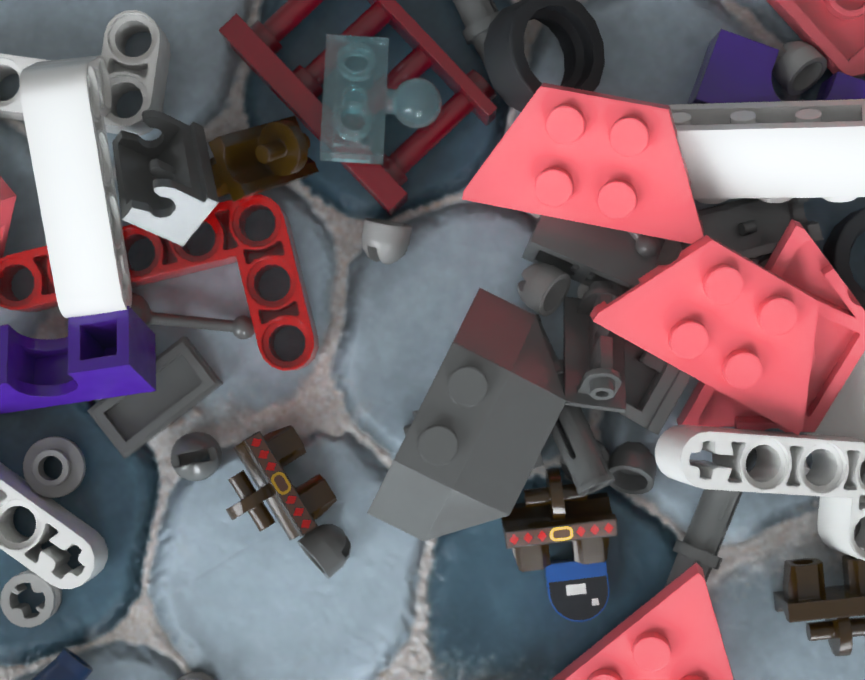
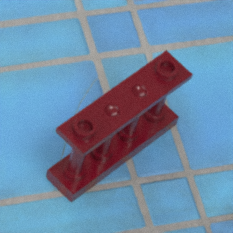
M288 0L263 24L257 20L251 27L236 13L219 29L226 43L390 216L408 201V194L401 187L408 181L405 174L467 115L473 112L485 126L489 125L496 117L498 108L492 100L497 94L490 84L474 69L465 74L396 0H367L371 6L305 68L299 64L293 71L276 55L283 48L279 42L324 0ZM389 23L413 50L347 112L340 109L333 115L317 99L325 92L321 86ZM431 68L455 94L391 155L387 156L383 153L375 160L359 143L366 137L363 130L424 72Z

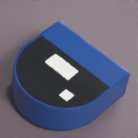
M574 558L550 561L551 565L547 566L544 571L548 598L554 610L563 618L574 622H584L598 616L606 607L610 591L606 561L592 564H581L575 562Z

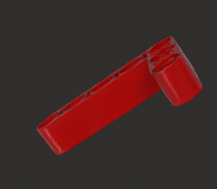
M258 194L234 202L232 199L219 202L202 223L211 225L215 232L213 248L202 256H193L189 252L187 242L184 246H181L135 225L122 226L131 288L237 262L258 348L263 359L271 367L281 371L300 370L308 366L315 359L319 349L318 334L290 221L285 211L273 199ZM257 210H268L273 212L276 226L273 233L262 241L250 240L245 232L247 218ZM149 239L155 248L153 262L148 268L135 271L129 263V250L136 241ZM47 245L0 258V307L21 312H38L58 307ZM28 268L34 277V288L27 298L20 301L12 291V280L19 270ZM272 268L285 269L290 277L288 293L277 301H267L262 296L259 286L262 275ZM287 326L297 327L305 337L304 351L293 361L281 359L274 349L276 334Z

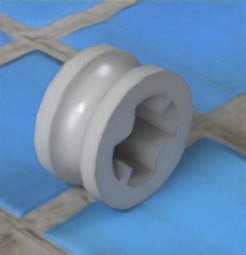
M28 569L12 577L5 584L1 592L0 605L4 615L11 623L19 627L32 628L41 625L57 612L62 602V589L49 584ZM24 583H31L33 592L44 593L45 601L36 607L39 613H32L28 603H19L18 594L27 589Z

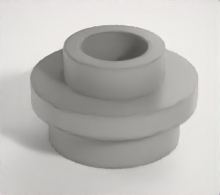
M59 436L43 438L34 443L27 451L23 462V473L28 485L36 493L49 498L62 497L73 492L83 481L86 472V461L81 449L73 441ZM49 456L57 457L62 463V473L57 479L50 478L44 471V462Z

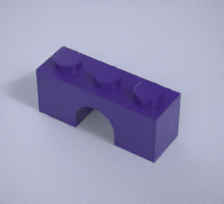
M720 29L709 42L687 104L781 101L773 89L771 80L772 70L779 50ZM838 71L821 84L816 100L865 99V81Z
M127 306V310L70 317L68 318V336L59 339L30 338L21 335L9 324L0 326V414L156 391L155 333L130 306Z

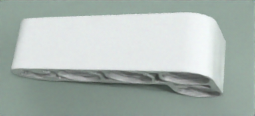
M125 10L115 15L108 23L104 33L101 56L106 61L112 91V109L104 117L106 133L119 134L122 130L142 136L154 129L143 122L142 112L145 110L163 111L171 55L170 43L157 23L149 15L138 10ZM138 32L151 33L152 42L145 54L138 57L126 56L125 46L127 40L133 34ZM0 53V82L11 74H18L20 78L21 71L36 62L51 60ZM20 87L13 98L7 101H0V118L24 121ZM129 91L141 92L143 103L139 112L130 118H119L117 103L122 95Z
M99 55L36 62L23 69L20 73V98L60 312L64 318L127 310V306L131 307L132 304L131 279L104 117L112 109V91L106 61L103 56Z
M695 425L672 426L664 431L658 439L655 448V460L660 471L668 478L708 490L820 496L817 527L822 542L830 549L865 561V473L862 477L860 476V468L865 460V440L843 436L803 433L796 435L789 432ZM755 448L757 452L756 464L750 472H747L746 459L750 451ZM701 450L712 452L713 463L705 460H689L691 453L701 452ZM811 453L812 466L807 475H805L803 466L805 459ZM860 520V531L854 538L855 526Z
M0 462V549L46 582L60 589H73L97 576L104 569L108 560V547L105 539L95 529L53 499L36 493L25 479ZM19 506L29 509L34 514L36 529L31 537L20 534L14 526L13 515ZM47 541L54 544L44 550L41 548V545ZM77 545L82 550L78 557V561L82 565L72 569L67 564L71 557L67 549Z

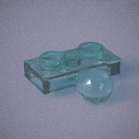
M326 34L320 161L383 164L386 114H395L402 124L411 128L426 127L432 124L439 116L442 108L441 95L437 87L430 81L423 78H411L402 82L397 89H387L389 38Z

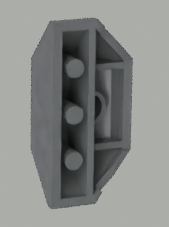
M479 288L367 512L368 514L422 541L510 515L567 401L536 315Z

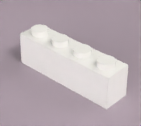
M865 99L669 105L678 134L677 139L681 154L685 159L690 177L693 197L700 203L718 204L728 199L758 198L767 203H783L792 198L822 197L831 202H849L857 197H865Z

